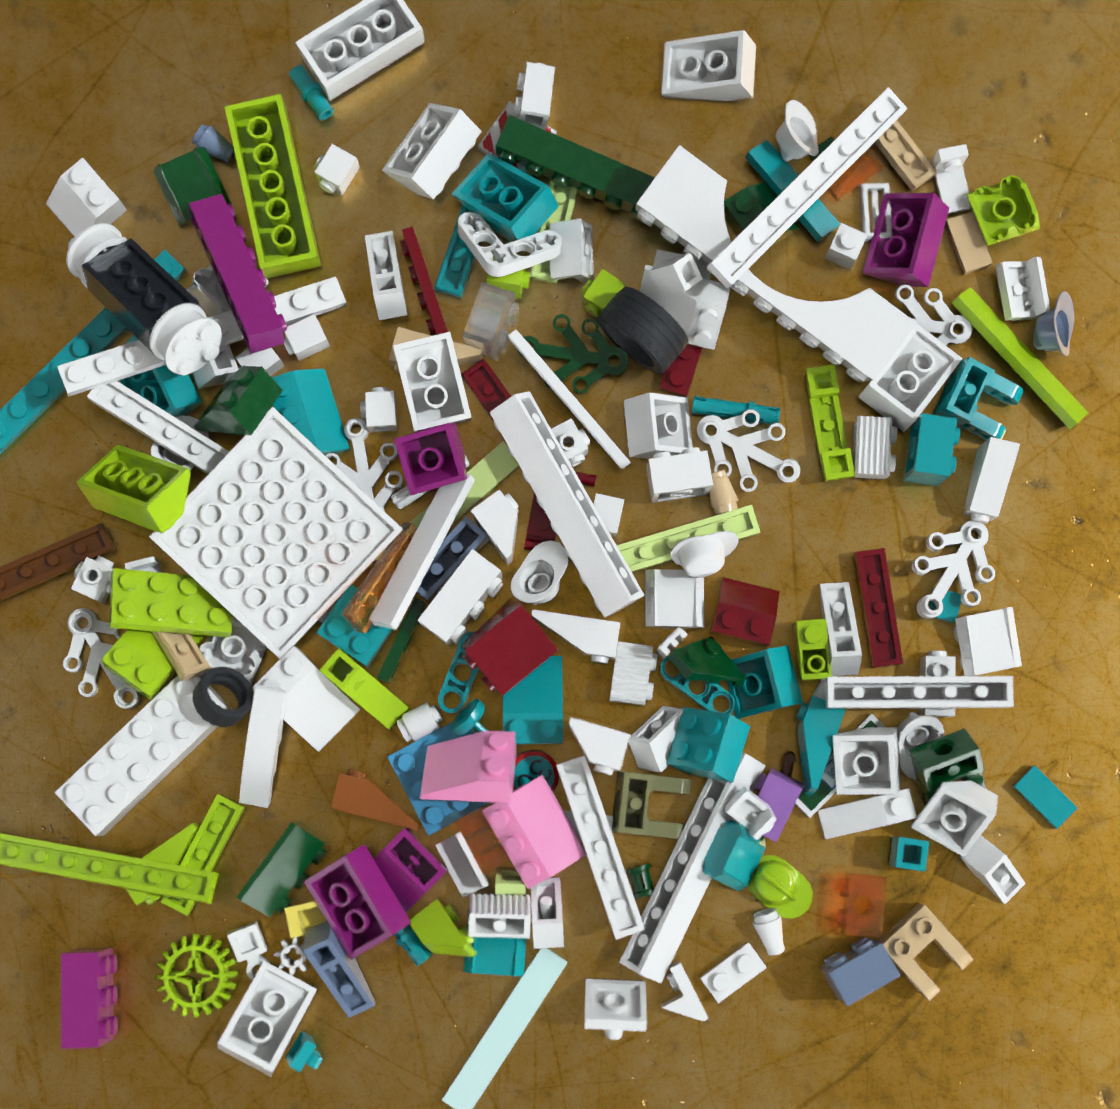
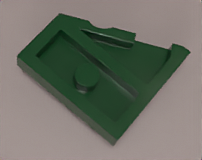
M712 636L674 649L669 656L670 660L687 680H704L719 684L721 680L732 681L733 686L739 687L747 679Z

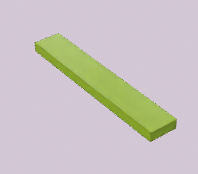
M971 287L952 302L958 311L1070 430L1088 414L1085 408Z

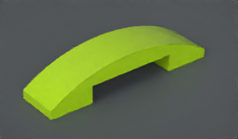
M835 364L806 368V383L812 426L825 481L855 477L851 450L847 446L838 394L840 390Z

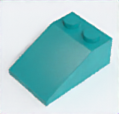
M487 153L452 193L455 199L470 211L480 214L491 228L511 242L534 235L559 207L548 185L490 153Z
M562 656L549 657L503 695V731L515 732L516 745L563 744Z

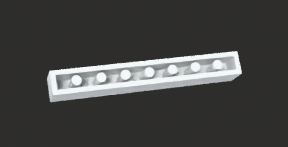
M530 391L514 394L493 409L490 414L494 419L496 429L502 434L508 444L510 454L517 460L522 469L524 479L531 485L537 496L538 504L545 510L551 521L553 531L559 535L565 546L567 556L573 560L579 571L581 581L588 587L594 598L597 609L602 612L604 617H607L645 596Z
M742 752L733 783L707 779L641 916L645 930L632 935L619 963L642 976L662 983L711 880V877L704 873V858L718 829L729 820L738 823L737 820L726 813L724 806L743 786L752 792L754 791L765 768L764 764Z

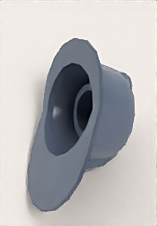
M1067 292L1059 294L1055 309L1037 318L1033 332V345L1036 349L1061 351L1063 356L1069 355L1070 339L1074 325V307L1072 299Z

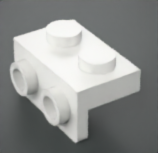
M1033 257L1022 262H1001L995 265L1005 321L1033 320L1050 311L1041 257Z

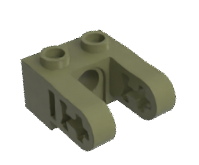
M618 771L612 831L679 839L686 824L649 820V817H647L649 793L655 790L690 794L692 780Z

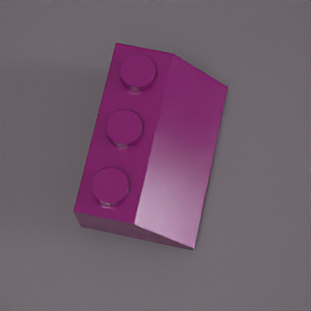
M886 193L883 195L863 273L900 286L929 287L949 207L935 193ZM888 201H890L893 237L880 238V232H886V209Z

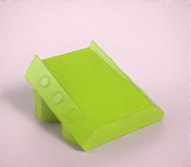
M1010 175L1003 178L998 184L989 187L982 186L966 194L978 228L987 246L1040 229L1038 211L1027 184L1020 177Z

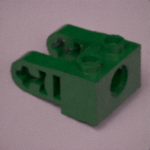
M965 728L909 749L924 807L943 782H951L961 778V781H973L985 788L982 773L984 767L980 748Z

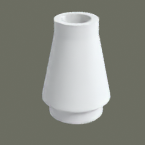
M766 908L755 912L752 924L763 942L767 954L777 955L784 952L781 915L777 914L776 908Z

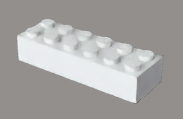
M179 676L174 678L55 792L95 836L105 835L218 727L203 720L196 712L192 702L193 690L202 676L183 682ZM209 685L208 692L211 699L220 707L233 710Z

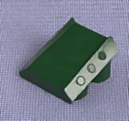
M195 147L194 150L166 163L158 164L153 170L179 227L192 223L189 203L222 194L226 204H231L206 148Z

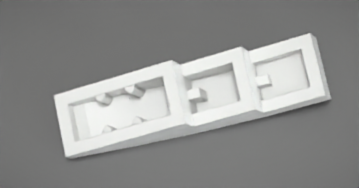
M259 685L255 688L244 754L239 803L268 808L270 805L273 777L277 767L278 746L282 738L286 690Z

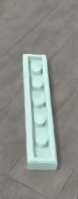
M540 948L525 971L524 976L519 980L442 1098V1101L454 1109H473L568 961L548 948Z

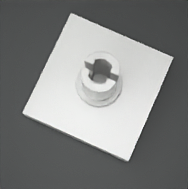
M586 979L585 1029H604L605 1036L612 1040L620 1039L623 1030L646 1031V981Z

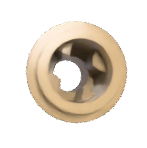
M725 470L711 473L713 486L710 490V507L714 508L715 514L738 509L736 502L739 500Z

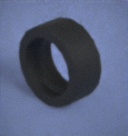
M216 667L206 672L193 690L192 702L196 712L203 720L214 726L228 727L242 720L253 704L254 691L250 682L242 673L233 668ZM218 684L230 689L236 696L238 707L230 710L217 705L209 695V685Z

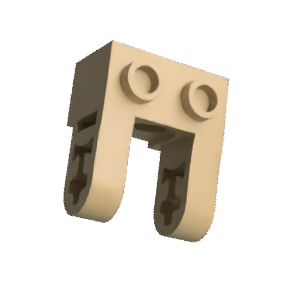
M917 903L878 940L884 945L894 965L928 1001L936 996L940 989L913 958L930 942L934 941L960 970H963L973 961L970 954L926 905Z

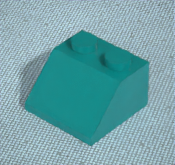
M788 645L765 649L732 659L734 664L747 678L739 687L733 686L732 681L727 680L730 694L735 701L734 710L736 718L741 719L803 703Z

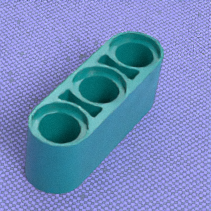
M475 631L467 632L461 638L439 693V706L448 714H458L465 707L480 670L479 667L473 670L462 657L466 653L462 645ZM462 665H466L471 669V676L465 681H459L455 678V670ZM449 693H457L460 696V704L454 709L447 708L444 704V698Z
M669 656L662 660L659 666V673L663 680L700 708L717 712L713 707V700L717 696H722L728 702V708L723 713L730 714L733 712L735 707L734 698L720 685L701 680L704 684L703 693L699 695L693 694L689 689L690 680H687L681 672L675 677L669 676L666 673L665 665L671 661Z

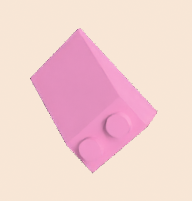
M482 731L427 746L420 798L429 800L511 803L517 755L515 732Z

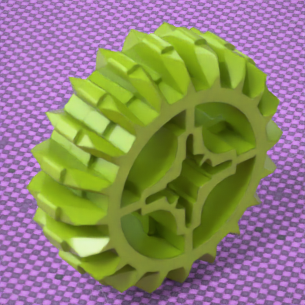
M199 933L193 934L192 942H190L187 936H183L180 941L181 946L176 941L170 943L173 953L168 950L162 952L161 955L168 962H157L156 967L164 970V973L155 975V980L164 981V984L156 988L157 992L166 989L168 994L162 998V1001L165 1003L173 999L174 1002L170 1008L172 1011L177 1010L182 1005V1016L188 1015L192 1008L193 1016L199 1017L201 1007L206 1015H210L212 1013V1005L216 1009L223 1007L220 998L224 1000L231 998V994L225 988H236L237 984L228 980L238 975V971H229L228 967L234 965L236 960L230 959L226 961L225 956L231 950L226 948L220 952L218 949L222 945L221 940H217L211 946V935H206L202 943ZM191 951V958H189L186 970L174 971L178 959L185 952ZM201 951L214 959L219 970L206 966L204 956H201ZM197 968V973L207 976L197 980L198 984L195 977L183 975H187ZM219 979L215 992L209 998L202 999L201 993L204 992L206 981ZM175 981L183 982L187 985L192 999L179 991Z

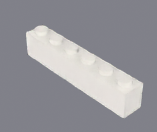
M1013 676L827 677L825 679L826 709L1014 707Z

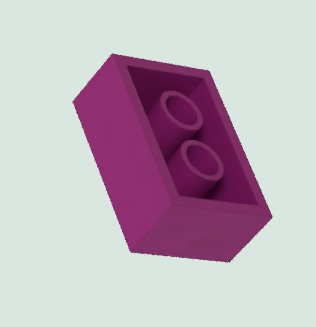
M365 844L304 881L350 960L393 936L411 923Z
M113 947L75 949L61 954V1049L100 1047L113 1040V1035L117 1034L118 1021L117 1017L113 1016V1004H116L118 997L117 986L113 985V973L117 971V956L113 955Z

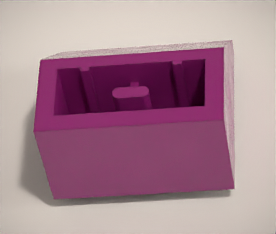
M404 828L374 859L405 913L448 871L439 859L408 828Z

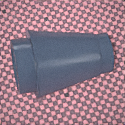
M202 124L192 139V144L198 148H206L208 155L224 160L227 163L235 154L232 144L212 125L208 127Z

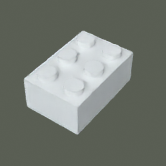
M472 549L420 616L418 622L450 647L453 642L458 644L463 635L467 633L465 626L470 619L476 621L484 611V601L487 597L491 596L494 598L503 586L501 570Z

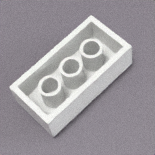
M363 0L295 43L300 57L330 101L425 43L422 27L404 0Z

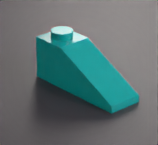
M813 695L807 703H801L796 715V719L800 720L797 727L804 789L805 794L812 796L819 787L833 747V735L838 733L846 710L826 709V701Z

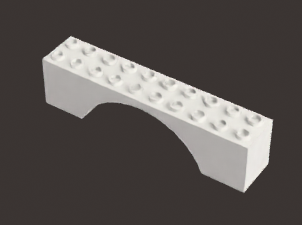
M679 145L637 202L635 208L638 211L637 217L650 227L654 223L662 229L660 235L672 244L678 241L686 247L683 252L685 254L691 252L695 261L701 258L710 264L731 243L724 215V193L727 180ZM749 269L730 286L742 296L749 294L755 299L753 304L767 314V312L771 311L777 315L776 321L787 330L795 329L802 335L799 339L811 348L818 346L825 351L822 356L835 365L842 364L848 368L845 373L857 382L874 381L917 324L871 288L849 298L836 301H805L773 290L754 276Z

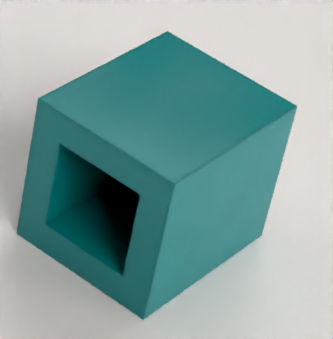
M893 836L889 866L926 872L929 841Z

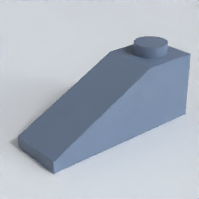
M328 921L306 930L303 952L348 1018L375 1006V1000L356 959L350 960Z

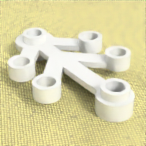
M902 285L896 289L895 297L914 316L911 319L929 333H942L937 339L944 345L950 342L960 344L970 337L972 333L971 323L962 315H953L943 302V296L939 289L931 288L924 293L923 299L927 305L934 307L943 322L931 320L914 298V291L911 286ZM903 288L909 291L907 299L900 297L899 293ZM930 292H935L938 296L935 303L930 302L928 299ZM955 324L962 326V333L959 335L953 332Z
M748 409L741 415L725 420L715 415L705 416L698 423L697 434L704 443L710 444L716 463L714 472L718 471L720 464L728 466L727 476L732 472V465L725 458L723 442L733 448L741 475L740 486L746 492L755 490L758 484L756 476L752 473L747 456L777 471L778 477L784 482H793L799 477L800 465L796 460L792 458L780 460L754 446V444L770 439L774 441L781 440L786 432L785 427L781 423H773L769 428L737 437L728 431L743 425L747 427L756 426L760 420V415L756 410ZM747 413H754L756 415L754 423L746 421L745 416ZM708 425H714L717 428L715 435H709L706 432ZM775 426L782 429V434L779 437H774L771 434V429ZM791 466L794 469L793 475H784L783 468ZM752 478L754 486L751 488L746 487L743 483L744 479Z
M352 418L345 424L344 432L353 444L357 472L342 463L337 454L328 453L325 456L328 459L336 458L337 464L335 466L385 512L383 506L393 492L403 484L402 475L398 471L388 472L385 476L386 484L375 498L372 487L388 464L397 458V448L393 443L383 444L380 448L381 455L369 470L364 444L369 431L362 419ZM353 425H360L361 430L359 433L353 434L350 431ZM388 447L395 450L394 454L390 457L384 455V451ZM393 475L400 478L396 485L389 483V479Z
M968 521L962 525L959 532L945 535L935 532L926 539L927 548L934 552L941 550L944 546L961 545L954 554L934 558L920 556L912 562V570L917 575H924L930 570L946 568L933 592L921 598L917 603V612L922 618L930 620L941 614L943 610L942 599L956 576H958L962 591V604L971 608L980 603L981 594L973 587L966 560L971 551L977 567L975 571L976 580L979 583L986 584L995 577V570L992 566L988 565L983 548L988 541V530L981 522ZM971 530H975L978 533V539H974L971 536ZM933 537L939 539V547L932 543ZM918 561L925 563V570L919 569ZM982 569L989 573L988 579L981 575ZM968 593L975 597L974 603L968 601ZM929 601L935 603V611L929 609Z
M76 609L68 618V628L73 634L68 656L63 661L64 668L72 673L79 672L82 669L83 660L80 654L86 640L91 650L83 681L78 686L79 693L84 697H93L97 694L98 685L96 678L101 664L116 689L114 693L115 703L124 709L134 708L140 701V694L104 667L101 660L113 645L102 643L96 633L115 635L119 639L121 637L119 635L120 629L109 628L108 622L99 621L95 613L89 609ZM82 618H86L88 625L81 629L79 622ZM76 658L78 665L76 668L71 669L69 661ZM87 683H91L93 686V690L89 694L84 692V686ZM127 692L133 694V700L129 703H126L124 700V695Z

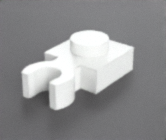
M257 921L229 931L227 934L238 963L247 960L246 973L251 980L255 978V971L253 970L255 965H262L264 961L269 963L267 958L261 956V953L267 951V946Z

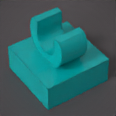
M303 1031L300 1032L285 1056L291 1068L300 1072L305 1063L316 1070L319 1067L323 1058L315 1050L317 1045L312 1036Z

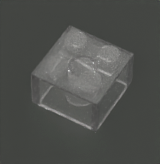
M484 282L481 283L463 333L464 345L482 349L484 357L498 361L500 353L506 354L510 342L508 338L509 328H515L520 313L518 311L519 304L516 303L514 292Z

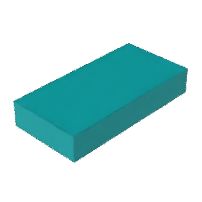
M1032 765L1012 786L1054 829H1058L1078 808L1035 765Z

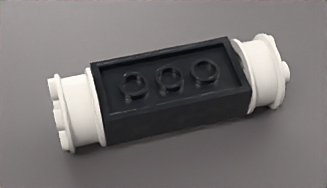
M99 223L84 229L70 240L66 256L69 271L75 277L80 278L83 285L155 356L165 360L166 366L172 372L187 375L199 370L218 356L222 337L221 328L218 323L211 318H207L205 312L199 306V301L132 238L128 240L122 237L120 231L113 225Z

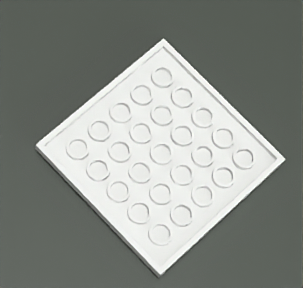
M272 407L252 436L245 435L188 495L184 514L175 522L174 526L164 534L154 531L150 538L281 659L404 529Z

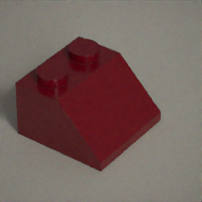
M723 577L709 634L767 648L771 643L780 591Z

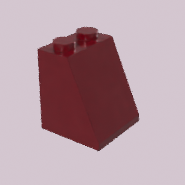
M514 596L462 645L466 652L462 656L473 670L479 667L485 674L481 678L492 693L497 689L502 696L558 651L556 646Z

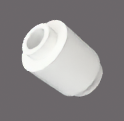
M426 702L403 714L402 718L397 720V724L407 742L412 739L417 741L440 729L439 722L443 721V717L436 705L430 706Z

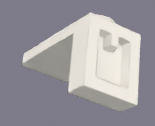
M966 144L938 149L931 161L933 168L937 171L935 180L939 198L949 207L948 214L971 209L966 195L969 191L963 169V163L969 155Z

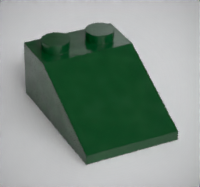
M242 366L223 384L193 427L197 431L252 436L283 390L263 367Z

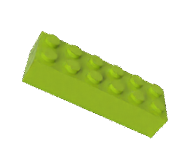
M281 94L225 106L258 261L265 278L268 279L321 267L287 110Z

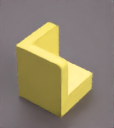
M315 900L285 908L290 938L302 936L306 930L327 921Z

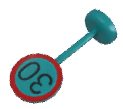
M476 698L468 703L455 717L450 730L460 736L466 734L472 728H475L478 732L488 731L478 722L485 711L483 702ZM539 750L525 751L516 756L513 790L543 775L550 789L554 792L558 786L560 776L554 759L547 753Z

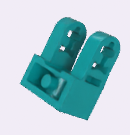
M968 357L961 360L951 373L933 413L938 416L957 418V426L984 440H988L990 437L1002 439L1006 432V427L977 412L978 406L976 404L981 393L984 392L1004 403L1018 405L1024 390L1019 385L994 373V369Z

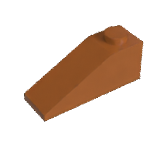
M348 769L347 774L339 773L330 808L416 831L420 829L421 824L374 782L364 779L366 773Z

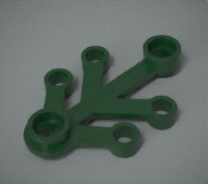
M559 314L554 318L553 326L563 334L572 348L542 344L533 336L523 337L527 342L534 344V351L538 355L570 360L555 372L553 371L560 381L567 378L586 363L599 364L586 376H578L573 380V389L580 394L587 392L590 385L605 374L619 375L628 366L627 353L620 347H611L599 331V325L594 319H586L582 323L581 328L586 336H591L601 353L589 351L570 326L569 317L564 314ZM559 318L567 320L565 328L557 327L556 322ZM589 322L594 323L596 326L595 331L592 333L585 331V325ZM616 355L619 357L620 362L617 366L609 364L610 356ZM580 379L585 380L587 383L584 390L576 388V382ZM544 380L545 385L551 389V387Z

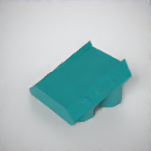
M732 820L727 821L718 829L704 858L705 875L737 891L746 888L766 849L765 838L761 836L758 840H755L744 825Z
M468 909V920H467V930H468V931H469V910H470V909ZM473 937L475 941L471 945L477 954L473 957H464L463 972L524 976L526 938Z

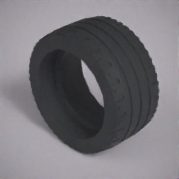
M628 286L621 289L611 299L597 318V322L603 332L617 347L622 348L628 357L656 374H662L668 369L688 343L685 331L666 310L644 293Z

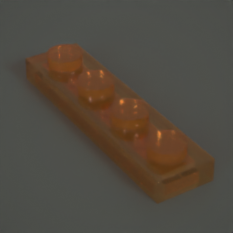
M403 522L401 525L403 530L386 547L342 612V615L356 632L366 634L372 625L369 618L417 530L412 523Z

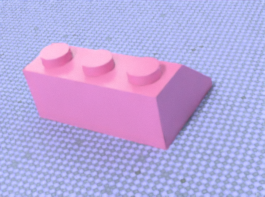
M543 775L513 790L511 803L493 802L482 810L527 889L552 877L586 855L582 841Z

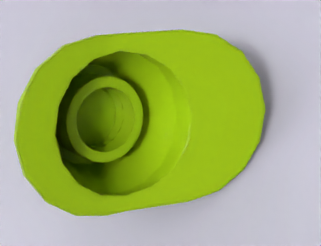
M766 855L761 857L748 885L749 891L767 908H776L777 914H780L782 918L793 919L803 915L809 909L813 897V891L808 880L788 862L778 856Z

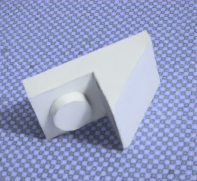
M679 960L669 966L671 973L666 976L674 992L680 990L681 994L662 1003V1008L700 1021L709 1019Z

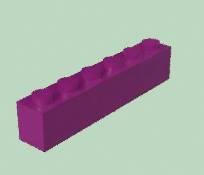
M222 194L189 203L191 222L250 354L284 344L283 331H287L285 319L282 314L277 315L275 311L277 306L274 295L271 291L267 292L264 287L266 286L263 271L261 269L257 270L254 265L256 264L254 252L251 247L247 248L244 243L246 242V236L242 226H237L235 223L236 215L232 204H226Z

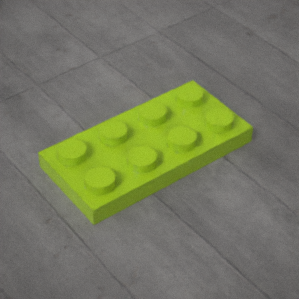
M113 568L109 628L230 637L232 633V614L191 575Z

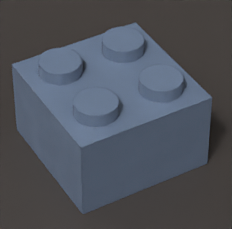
M866 937L860 938L850 945L852 948L850 951L843 955L840 952L830 955L824 960L826 964L820 967L835 996L846 1006L851 1005L901 976L882 942L872 938L869 940Z

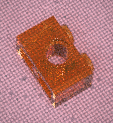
M481 807L455 822L484 875L509 862L510 858L482 812L484 807Z
M846 872L845 879L841 878L839 894L840 897H844L843 909H839L837 915V926L842 927L841 933L882 938L886 890L885 876ZM864 896L868 903L867 908L864 912L857 913L854 909V901L856 898Z

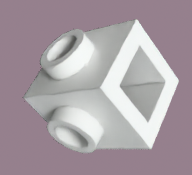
M572 418L551 429L572 467L586 460L584 456L588 454L587 445L590 444V441L583 428L577 429ZM571 444L572 447H565L564 445Z
M97 556L96 560L86 557L85 561L80 562L75 570L74 577L76 579L71 589L105 604L109 594H111V573L114 563L100 556Z

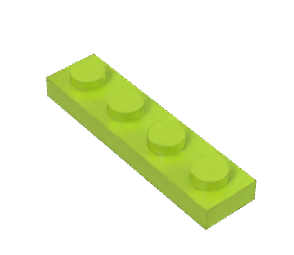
M217 794L180 866L213 871L245 807ZM163 896L161 903L188 916L196 901Z

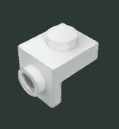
M745 786L724 806L726 813L744 825L755 840L768 833L776 821V816L771 807Z

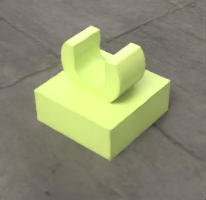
M496 867L495 894H499V896L502 894H516L517 896L526 894V886L516 868Z

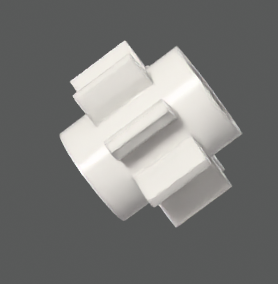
M294 937L292 944H289L286 940L281 941L284 949L275 953V956L281 957L282 961L278 968L281 969L285 966L290 968V975L295 973L298 966L301 970L306 971L308 968L304 962L308 958L303 952L304 944L299 943V937ZM294 948H296L297 954H301V958L296 960L295 963H293L292 957H289L287 954Z

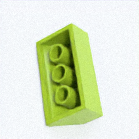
M117 444L76 483L93 508L164 534L184 514L191 472L186 467Z

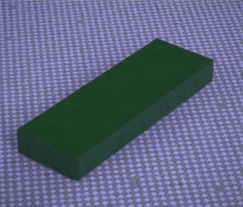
M418 598L414 599L377 676L379 680L387 684L391 683L419 625L418 619L427 608L424 601Z

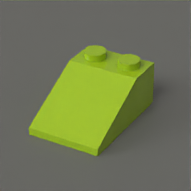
M128 629L101 660L107 670L149 701L162 691L176 673L151 631ZM190 634L197 646L206 637L204 635Z

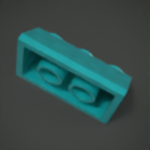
M133 335L125 344L137 341L138 339ZM166 365L120 380L121 384L173 417L188 416L202 403L189 375L176 374Z
M324 368L293 370L272 377L283 390L274 402L273 407L319 451L326 455L328 453L340 454L351 450Z

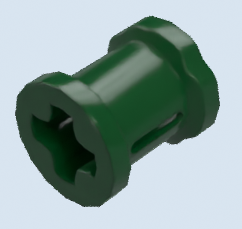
M650 863L625 869L626 875H629L634 899L652 895L655 889L649 873Z

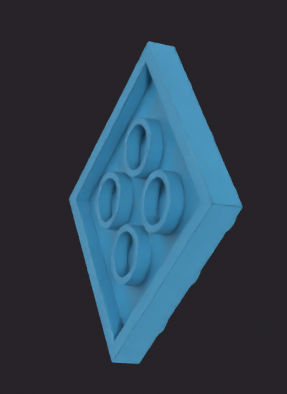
M451 722L388 756L428 836L491 803L420 798L427 746L474 734L473 728L464 735H456L450 730Z

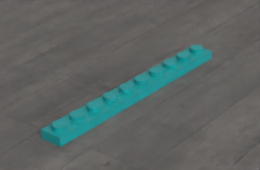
M165 249L154 259L176 281L187 272ZM106 307L0 410V455L66 391L57 366L108 350L128 330Z

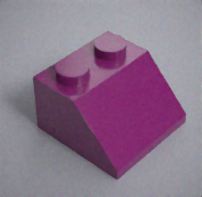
M449 422L394 439L410 496L467 479L464 448L456 422Z

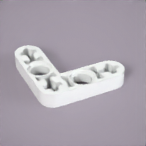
M466 212L458 218L459 236L483 269L491 276L502 277L554 259L561 253L562 238L557 232L542 231L503 245L480 214ZM484 241L489 242L491 245L481 247L477 243ZM519 251H527L530 253V255L519 256L516 253Z

